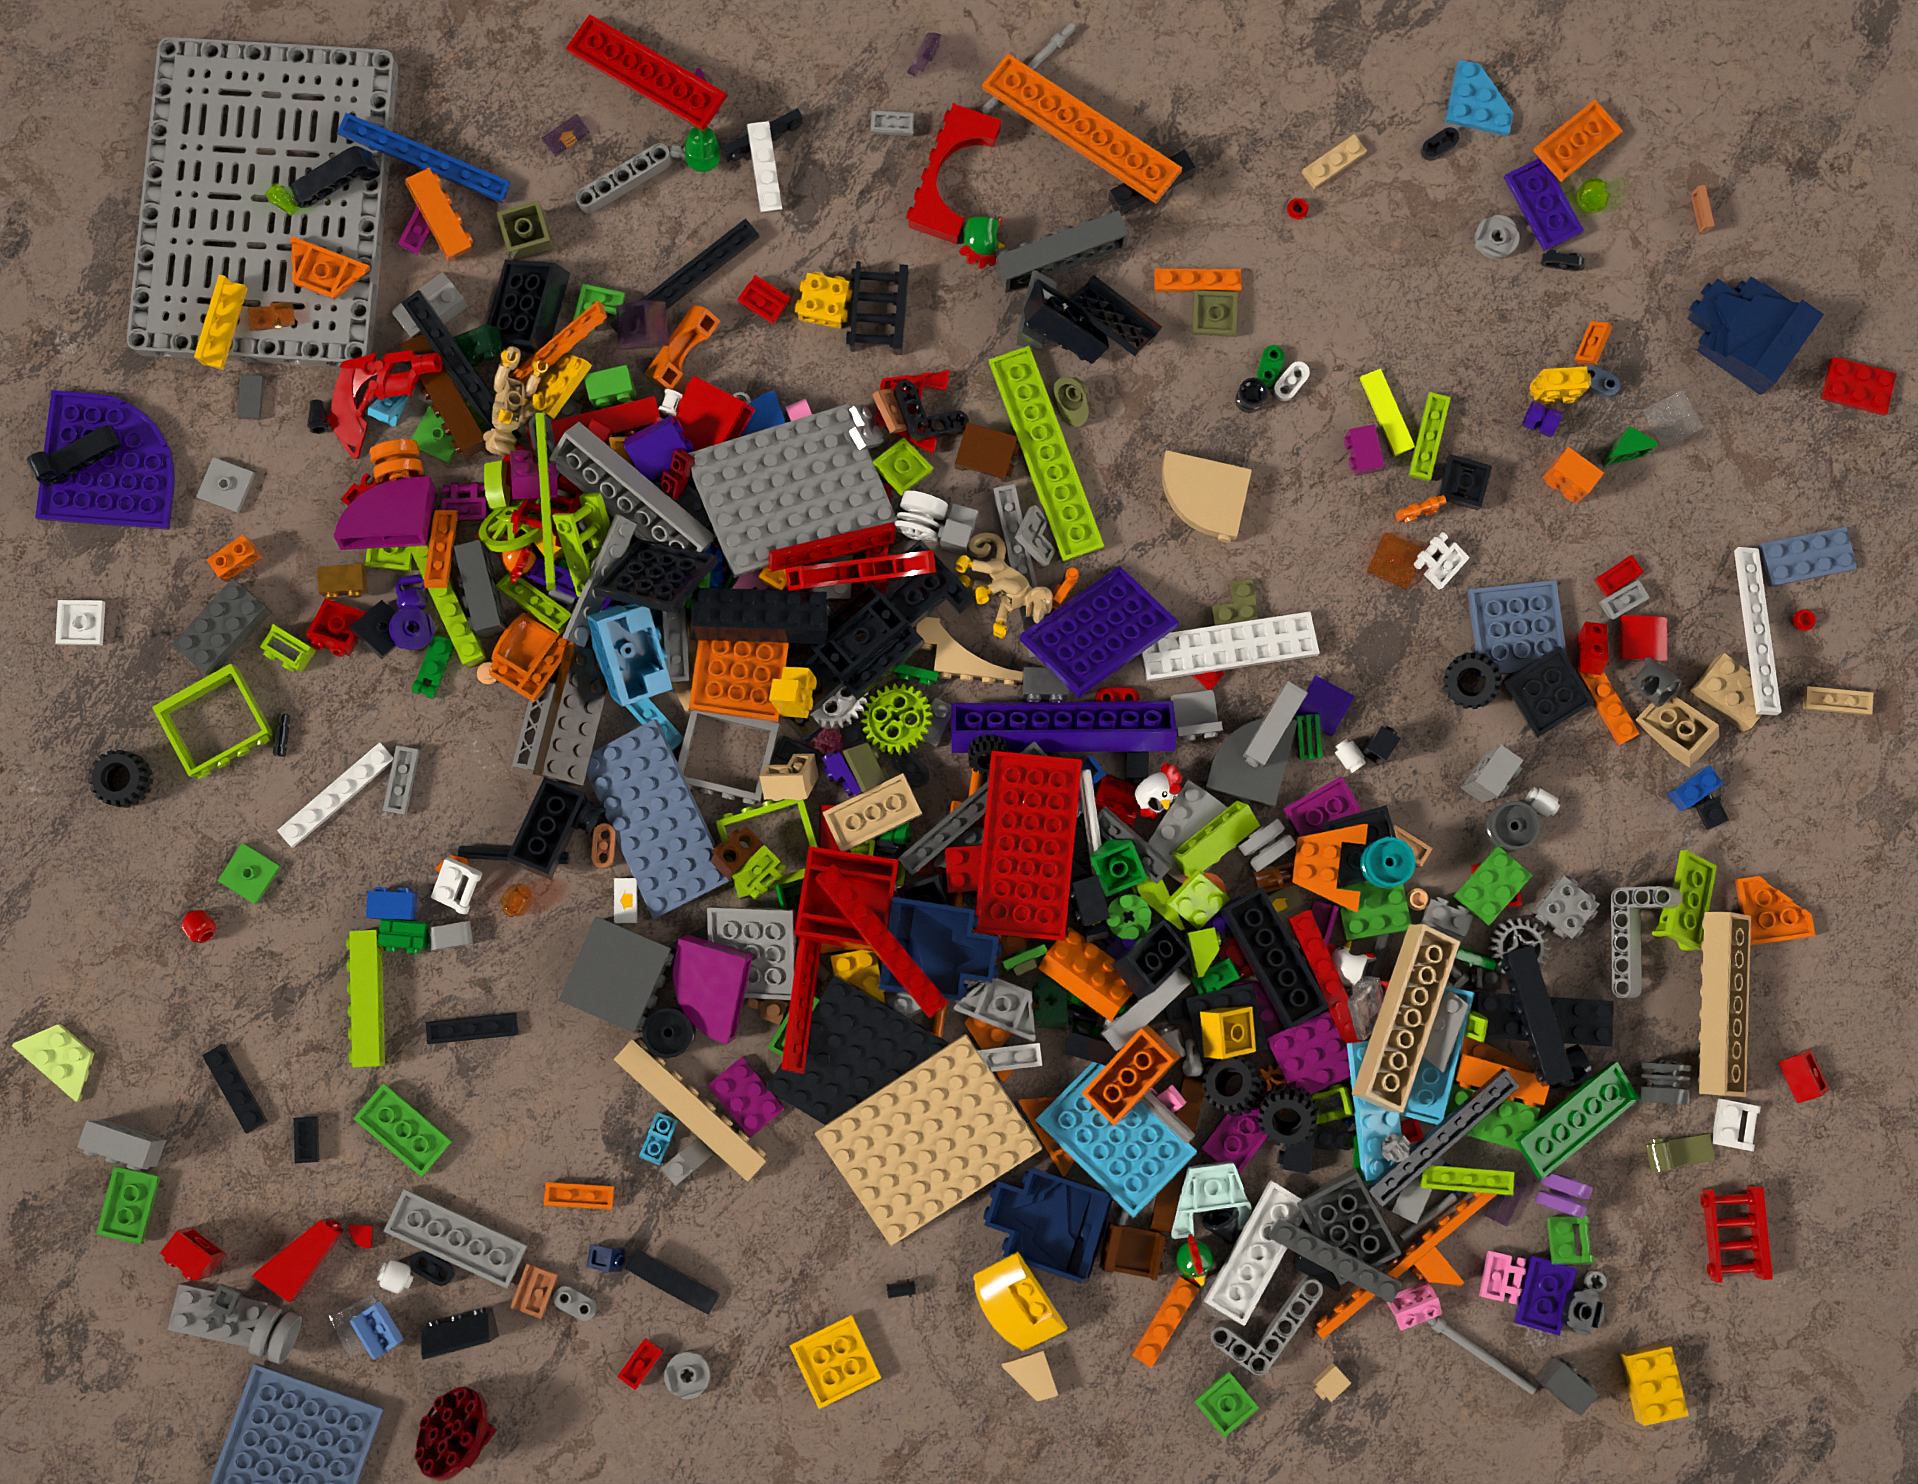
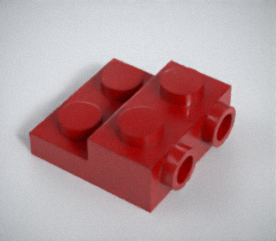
M324 599L306 633L308 643L316 650L329 649L337 657L350 656L359 640L349 630L350 626L366 612Z

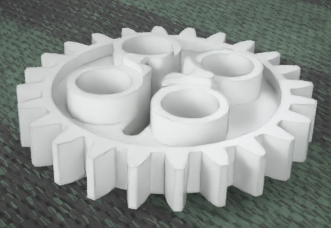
M844 686L834 697L832 696L821 708L815 710L811 716L818 724L821 722L823 729L827 727V724H830L832 730H834L837 723L843 728L844 721L852 724L850 719L852 716L856 719L859 718L856 711H864L860 704L867 703L866 698L862 697L857 701L853 695L843 697L842 693L847 689ZM830 705L838 706L834 713L827 712V708Z

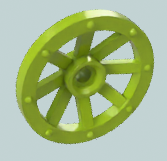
M524 499L511 501L509 508L494 510L482 522L479 529V537L487 549L495 552L513 551L531 544L543 535V530L532 528L525 524L520 529L524 530L526 534L516 538V534L513 533L511 516L514 510H518ZM538 499L536 503L541 505V499ZM531 511L528 515L529 517L542 520V514H532L533 511ZM497 529L493 537L489 538V534ZM507 530L508 540L499 541L504 532Z

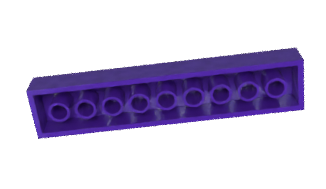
M1173 701L951 703L952 753H968L970 742L972 740L975 741V738L978 736L982 739V735L985 734L987 738L992 734L995 739L999 736L1001 741L1005 740L1010 753L1022 752L1034 741L1044 752L1175 751L1177 729Z

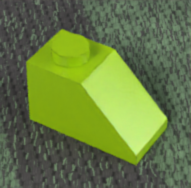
M1215 927L1184 934L1186 947L1192 953L1189 961L1193 978L1203 977L1219 951L1221 939L1219 933L1215 931Z

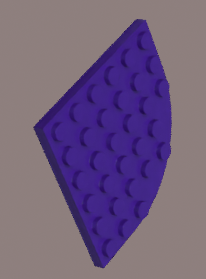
M51 390L44 452L50 455L106 425L113 426L123 446L117 452L55 485L45 486L40 483L35 518L44 521L169 530L175 487V469L169 445L157 425L138 408L112 396Z

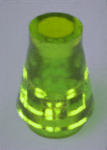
M275 183L267 190L265 196L268 198V202L285 211L290 216L299 209L283 185L280 186L278 183Z

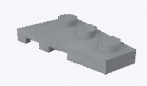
M1451 990L1439 1004L1422 1055L1443 1073H1445L1447 1062L1452 1054L1455 1041L1470 1006Z

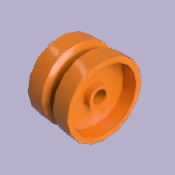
M399 439L386 441L371 447L369 450L371 462L376 465L373 469V474L377 483L396 481L399 478L419 477L424 473L422 462L416 459L420 452L418 443L414 440Z

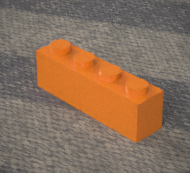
M427 168L406 178V186L446 260L449 262L470 252L473 240L468 231H463L460 225L463 222L458 212H453L450 207L452 201L447 192H442L439 186L441 181L437 173H432L430 168Z
M1460 1053L1454 1078L1458 1081L1457 1085L1471 1089L1472 1085L1481 1087L1500 1069L1504 1068L1520 1086L1506 1098L1507 1100L1514 1101L1516 1097L1523 1099V1104L1535 1107L1536 1103L1545 1104L1549 1086L1542 1087L1541 1083H1538L1535 1073L1466 1053Z

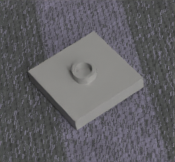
M213 457L196 497L239 514L255 473Z

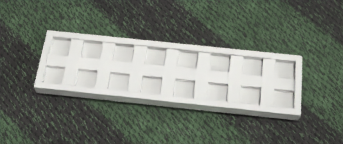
M1311 612L1171 632L1142 652L1141 659L1146 682L1313 657L1318 656L1320 653Z

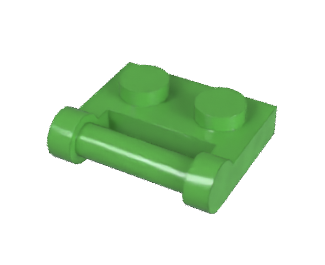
M1585 1216L1584 1219L1579 1217L1547 1218L1552 1265L1595 1263L1594 1256L1591 1255L1588 1231L1590 1220L1588 1216ZM1573 1226H1579L1582 1256H1576Z

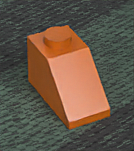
M1433 1247L1415 1262L1411 1269L1419 1280L1423 1278L1427 1282L1459 1286L1464 1284L1463 1280L1436 1247Z

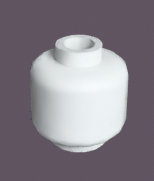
M390 1260L382 1265L377 1280L380 1281L381 1288L399 1294L404 1288L409 1289L414 1276L410 1275L411 1268L409 1265L396 1260Z

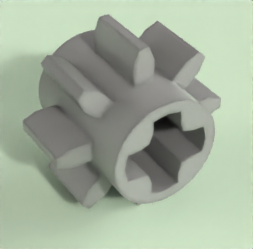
M1391 1134L1382 1142V1149L1384 1150L1382 1154L1388 1161L1392 1159L1393 1162H1402L1410 1154L1408 1146L1410 1142L1404 1135L1400 1137L1399 1135Z

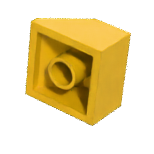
M1252 1006L1216 1008L1200 1012L1204 1057L1226 1059L1256 1052Z

